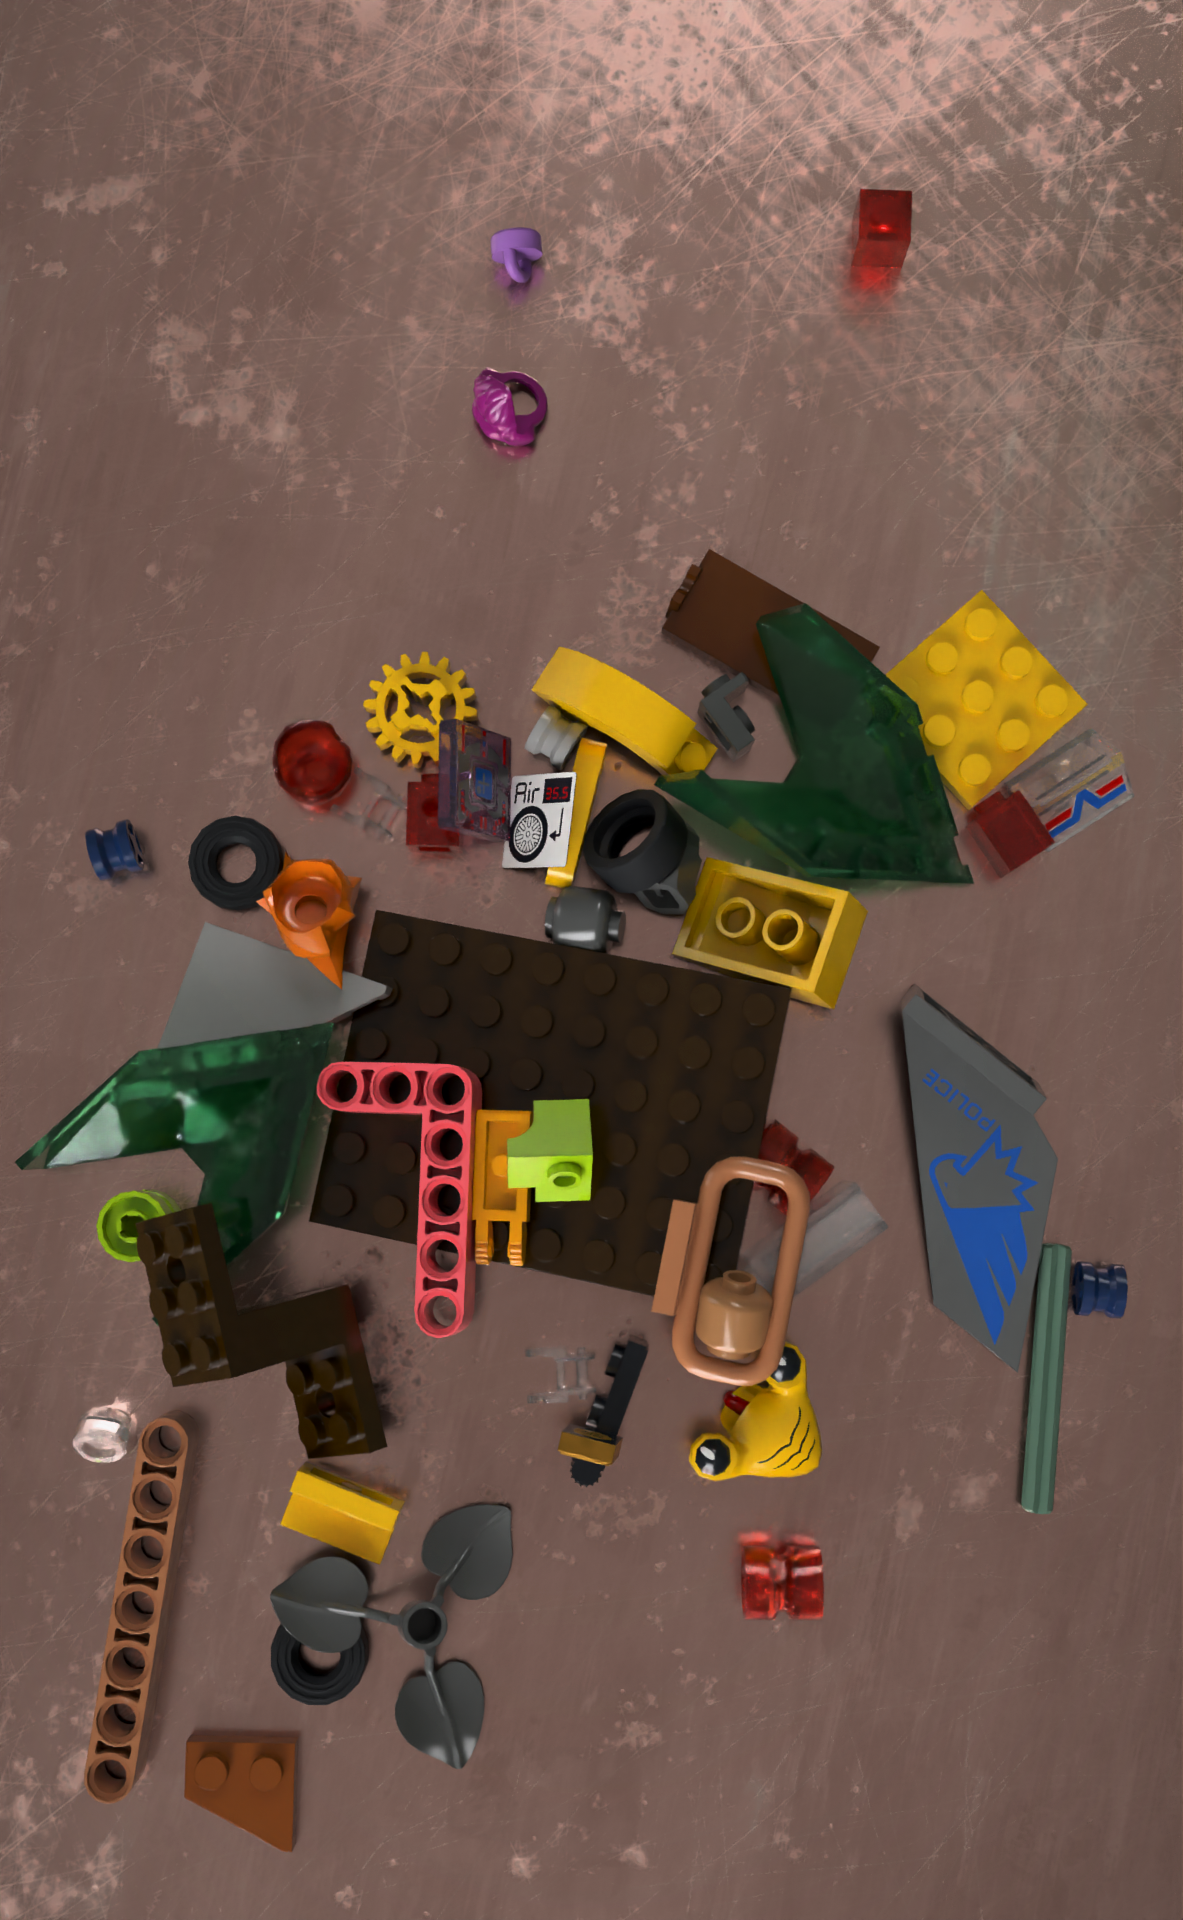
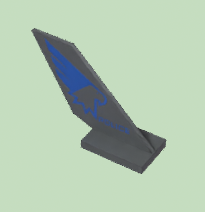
M914 984L901 999L933 1305L1018 1373L1058 1162L1057 1155L1034 1117V1114L1047 1100V1097L1035 1079Z

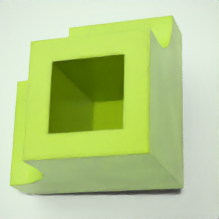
M589 1099L533 1101V1123L524 1134L507 1139L508 1188L535 1187V1202L590 1200L593 1148Z

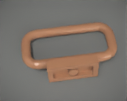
M730 1156L716 1162L706 1172L700 1186L697 1203L673 1199L651 1312L670 1316L675 1315L672 1328V1348L678 1362L689 1373L703 1379L726 1384L752 1386L765 1381L777 1369L783 1355L810 1214L809 1190L804 1179L794 1169L776 1162L746 1156ZM735 1178L776 1185L782 1188L788 1197V1209L771 1292L773 1307L766 1340L760 1349L759 1355L749 1363H737L701 1354L694 1344L699 1296L705 1282L721 1194L724 1186Z

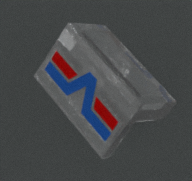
M1092 728L1004 783L1009 799L1032 818L1042 848L1047 852L1134 797L1122 752Z

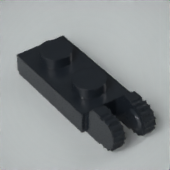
M630 1334L625 1347L615 1343L604 1373L613 1377V1381L606 1398L596 1394L585 1424L586 1426L594 1428L596 1431L617 1436L649 1350L647 1340ZM573 1457L572 1460L574 1462H571L572 1468H570V1472L572 1473L571 1478H574L575 1483H579L580 1487L585 1485L586 1488L588 1485L593 1486L595 1482L598 1483V1478L602 1476L600 1472L604 1471L605 1465Z

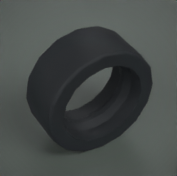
M637 789L622 794L600 811L585 834L582 850L586 863L608 886L616 892L635 893L649 889L663 880L675 868L687 847L689 832L684 819L665 797L654 790ZM653 825L648 836L637 848L624 856L618 857L623 846L634 834L645 827Z

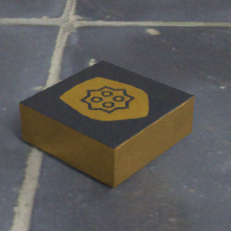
M569 1424L561 1432L557 1451H560L562 1455L609 1467L619 1457L623 1437Z

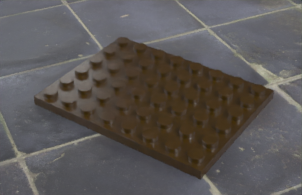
M376 910L362 977L387 985L393 989L389 997L383 1000L378 999L354 1011L343 1062L451 1064L469 1069L476 1074L481 1082L482 1110L533 1112V1101L589 1099L593 1148L590 1200L535 1202V1187H531L530 1222H526V1257L523 1266L516 1267L654 1296L673 1199L697 1203L704 1176L718 1161L730 1156H746L759 1159L792 990ZM351 1073L341 1077L337 1088L340 1099L343 1102H347L354 1097L357 1091V1080ZM402 1074L395 1077L390 1083L389 1093L395 1103L398 1104L405 1101L410 1095L411 1084L408 1077ZM456 1075L445 1081L442 1087V1096L447 1104L455 1105L464 1096L465 1086L461 1077ZM333 1110L309 1222L417 1245L422 1115L350 1113ZM449 1130L441 1138L440 1151L448 1160L458 1157L463 1147L462 1138L457 1131ZM735 1178L730 1180L722 1190L704 1284L711 1279L723 1277V1273L726 1271L737 1270L754 1186V1181ZM450 1184L441 1189L437 1199L441 1211L450 1216L458 1210L461 1202L458 1190ZM492 1221L494 1254L491 1261L511 1265L508 1257L510 1221ZM448 1240L442 1241L437 1247L438 1250L458 1254L456 1246Z

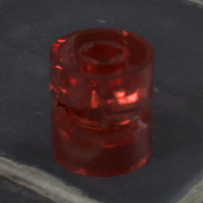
M774 1119L764 1130L759 1159L780 1163L794 1169L804 1179L810 1193L811 1202L830 1177L834 1166L812 1148L799 1149V1138L778 1120ZM754 1181L753 1190L766 1189L768 1191L767 1201L786 1216L788 1209L786 1192L776 1185Z
M743 1546L741 1554L743 1619L775 1620L779 1612H786L790 1620L821 1621L824 1605V1581L820 1547L789 1546L784 1554H778L773 1546ZM775 1581H782V1585Z

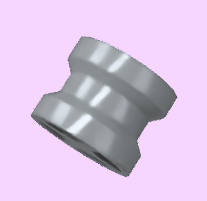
M550 705L534 726L524 749L534 755L539 753L546 755L550 758L551 765L562 771L579 747L581 738H584L588 727L579 721L569 722L563 718L560 709Z

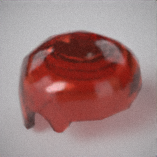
M302 719L285 726L274 741L272 753L274 776L279 786L297 802H304L307 805H323L339 797L351 781V750L336 733L332 724L326 721Z

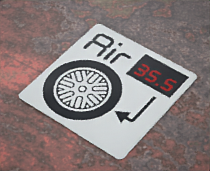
M576 772L522 775L512 778L508 809V832L505 835L502 860L503 868L566 866L577 778Z

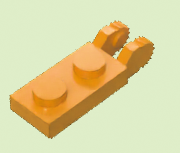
M477 1110L472 1220H476L475 1260L477 1264L489 1265L494 1254L492 1221H510L508 1242L510 1264L513 1266H523L525 1262L527 1243L526 1222H530L531 1188H508L507 1139L518 1137L531 1127L533 1123L532 1111Z

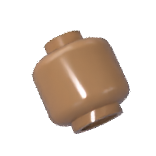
M729 1270L723 1273V1277L711 1279L702 1287L695 1329L698 1338L706 1344L707 1350L710 1353L724 1359L739 1360L748 1357L750 1353L759 1350L764 1345L773 1301L769 1291L756 1283L757 1279L754 1275L745 1271Z

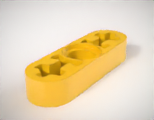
M581 738L572 772L577 773L567 864L565 867H548L546 885L562 889L573 886L605 761L607 743Z

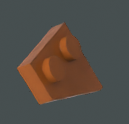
M190 1735L186 1741L184 1798L282 1852H292L296 1843L298 1737Z

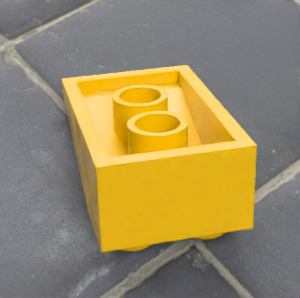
M706 857L695 888L696 896L687 910L672 955L733 978L789 988L792 990L791 998L834 1010L868 913L865 907L848 891Z

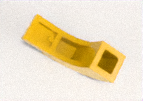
M559 646L531 689L549 705L560 709L565 718L579 721L610 736L644 759L678 788L691 792L718 749L694 728L697 723L667 700L619 670L578 651Z

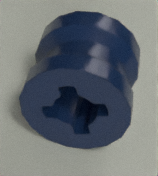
M126 819L117 822L114 829L102 831L94 828L86 831L85 840L89 858L96 875L101 881L112 879L117 871L124 869L131 872L144 869L141 845L130 820Z
M1078 1261L1073 1270L1071 1284V1301L1074 1313L1076 1315L1089 1316L1093 1311H1100L1109 1318L1121 1319L1126 1309L1128 1292L1127 1274L1124 1265L1109 1264L1103 1269L1095 1268L1090 1262Z

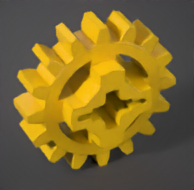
M422 652L419 664H412L409 657L403 654L400 660L402 668L395 671L388 664L382 666L387 678L384 683L375 680L370 681L369 686L377 695V698L364 700L363 706L367 712L376 714V716L366 721L365 724L370 733L382 731L375 741L381 751L389 748L391 745L394 746L392 758L395 762L400 763L406 754H409L415 768H421L425 756H431L435 765L440 766L442 765L441 752L446 749L456 757L459 755L456 740L459 737L462 738V725H465L466 721L478 720L479 714L477 709L466 706V704L471 703L477 698L474 688L461 689L467 680L466 673L461 669L450 675L451 664L448 658L443 657L434 666L431 664L428 652ZM418 678L433 679L430 684L412 683L410 680ZM394 693L398 698L397 711L390 716L391 721L388 722L387 708L390 698ZM408 696L424 707L429 706L435 725L419 714L414 715ZM455 698L456 713L453 723L449 727L444 720L445 709L452 704L451 700ZM465 725V739L472 740L473 732ZM413 736H427L433 741L415 743L408 740Z

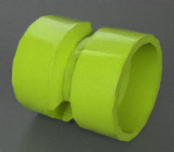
M146 1189L119 1193L108 1200L99 1213L96 1225L98 1239L104 1250L115 1259L126 1262L141 1261L137 1252L138 1233L135 1223L181 1211V1209L172 1197L162 1191Z

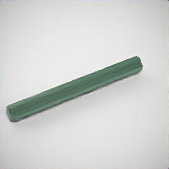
M1054 1243L1042 1244L1039 1258L1021 1499L1022 1508L1027 1512L1035 1514H1050L1054 1504L1072 1250L1069 1246Z

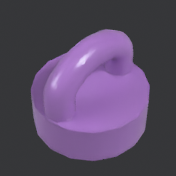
M515 227L500 230L490 239L492 259L495 262L505 264L508 274L516 282H527L532 273L531 262L538 260L543 255L540 233L531 228Z

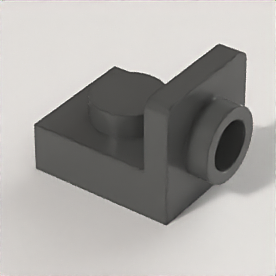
M743 672L731 680L727 674H724L706 686L701 692L704 699L700 701L697 711L733 762L748 753L755 741L751 735L755 728L748 715L740 706L737 705L731 708L728 704L744 693L747 688L749 679Z

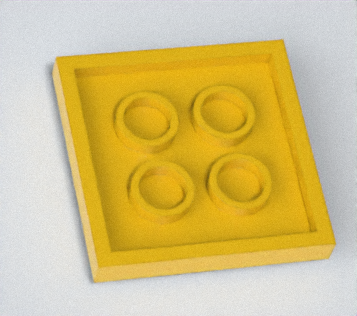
M983 590L979 591L864 694L867 701L968 811L1088 705Z

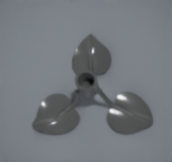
M480 1504L455 1510L439 1519L426 1534L421 1550V1560L428 1571L441 1578L435 1586L433 1597L430 1601L421 1599L411 1601L402 1608L399 1614L362 1607L368 1596L367 1580L354 1563L340 1557L327 1556L305 1564L288 1579L276 1586L270 1594L272 1607L282 1626L297 1641L312 1650L321 1653H339L352 1648L360 1638V1617L397 1626L398 1632L405 1642L414 1648L424 1650V1670L426 1676L413 1677L400 1689L395 1703L396 1724L401 1735L415 1749L439 1759L455 1769H462L478 1742L483 1723L484 1695L479 1679L464 1663L452 1661L441 1666L437 1671L435 1670V1647L444 1639L448 1627L446 1615L440 1607L444 1603L443 1596L448 1585L460 1598L479 1600L491 1596L504 1584L511 1568L513 1556L511 1511L505 1506Z

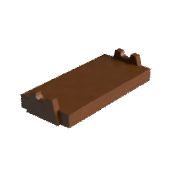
M711 549L708 550L699 567L692 564L681 586L671 598L665 615L667 620L661 632L735 676L743 672L749 679V684L830 731L838 718L844 720L873 671L874 667L870 666L880 648L878 645Z

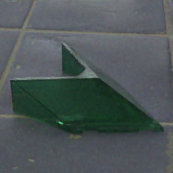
M806 603L760 616L756 627L799 754L784 782L713 779L700 769L659 776L654 785L806 877L974 884L969 865H962L953 837L958 836L959 833L934 755L927 756L918 725L923 724L918 704Z
M335 1022L196 1042L176 1047L138 1051L16 1160L15 1163L21 1170H38L183 1149L205 1174L197 1206L208 1203L213 1205L228 1270L286 1212L317 1093L318 1079L323 1070ZM153 1317V1321L159 1326L158 1320Z

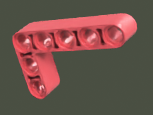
M343 1061L331 1063L319 1074L316 1084L317 1095L328 1108L350 1113L422 1115L415 1320L420 1330L428 1336L443 1338L457 1334L467 1328L472 1321L475 1306L476 1220H472L476 1112L477 1110H482L481 1082L476 1074L469 1069L451 1064ZM351 1073L357 1080V1091L352 1099L343 1102L338 1096L337 1085L341 1077ZM404 1074L410 1081L411 1091L405 1101L397 1104L390 1097V1083L398 1075ZM458 1075L464 1082V1096L455 1105H449L442 1096V1087L448 1078ZM449 1130L457 1131L463 1142L461 1153L453 1160L446 1159L440 1151L441 1138ZM448 1184L458 1190L461 1198L458 1210L451 1216L441 1211L437 1200L441 1189ZM444 1240L452 1242L456 1246L459 1255L457 1264L450 1271L440 1267L435 1256L438 1245ZM440 1296L448 1297L456 1306V1318L450 1326L442 1325L434 1316V1303Z

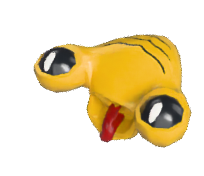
M785 1341L779 1365L766 1379L770 1384L768 1387L755 1384L752 1386H741L736 1390L725 1393L723 1398L725 1405L720 1417L721 1423L727 1430L730 1438L728 1439L721 1433H702L690 1447L689 1462L698 1476L715 1482L747 1474L763 1477H795L806 1475L818 1468L822 1455L821 1436L816 1415L807 1392L806 1359L796 1345Z

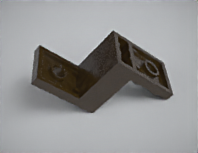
M212 1203L135 1223L138 1233L137 1252L140 1260L145 1264L151 1289L149 1304L154 1317L158 1320L164 1346L162 1349V1361L167 1373L171 1377L173 1387L230 1379L285 1362L287 1368L286 1382L288 1388L293 1393L299 1419L298 1433L302 1444L305 1446L308 1459L366 1454L387 1447L349 1284L290 1295L237 1310Z

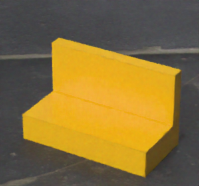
M305 1462L298 1469L290 1488L292 1495L280 1525L380 1565L405 1501Z

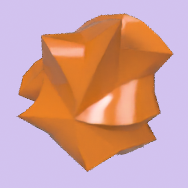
M286 851L282 871L273 883L263 891L264 898L256 902L273 916L279 934L287 948L295 956L307 958L329 980L342 989L343 956L349 921L356 917L353 908L362 878L346 876L332 859L293 860Z

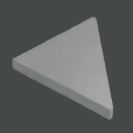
M205 922L133 1113L148 1117L156 1113V1110L180 1098H186L220 1081V1078L286 1048V1045L312 1032L317 1033L351 1016L352 1012L378 999L383 1000L389 997L393 988L343 970L342 989H340L307 958L295 956L290 951Z

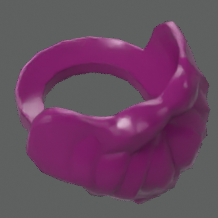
M485 368L474 380L473 391L475 398L472 403V414L479 423L483 433L491 439L505 442L512 446H523L531 443L536 437L535 427L542 422L547 412V397L544 389L534 378L525 373L516 371L499 373L493 368ZM516 382L528 387L534 393L537 400L536 410L528 415L515 416L512 393L505 384Z

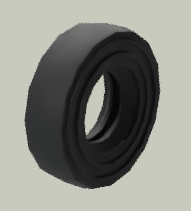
M231 816L217 819L200 831L191 845L188 865L191 880L201 896L220 908L238 911L259 905L256 901L264 898L263 891L273 883L282 871L284 858L281 845L270 829L255 819ZM231 844H245L255 854V871L244 882L231 883L225 881L217 869L219 854Z
M280 1624L271 1644V1668L278 1685L292 1699L306 1705H328L345 1698L360 1683L368 1663V1639L362 1624L360 1638L352 1648L340 1652L338 1665L326 1674H315L308 1671L302 1665L299 1657L301 1643Z

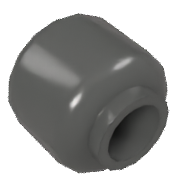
M578 886L565 887L558 897H551L545 916V935L547 938H552L554 944L607 954L613 942H621L623 939L626 914L625 911L617 910L615 897L610 891Z

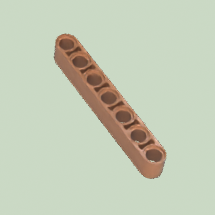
M169 1411L151 1421L143 1429L138 1444L84 1772V1785L88 1794L96 1801L104 1804L116 1803L124 1799L142 1776L147 1763L199 1441V1428L195 1420L189 1414L182 1411ZM161 1426L173 1427L181 1437L179 1451L171 1452L161 1446L158 1436ZM152 1481L164 1482L172 1492L170 1505L162 1506L152 1499L150 1495ZM142 1536L154 1537L161 1543L163 1548L162 1559L153 1560L143 1553L141 1549ZM141 1591L151 1597L154 1603V1612L152 1614H143L134 1608L132 1603L133 1592ZM125 1647L135 1648L142 1653L145 1660V1667L143 1669L132 1668L125 1662L123 1658V1649ZM123 1703L128 1705L134 1711L136 1723L126 1724L121 1722L114 1713V1704ZM105 1760L120 1762L126 1770V1779H116L109 1775L105 1768Z

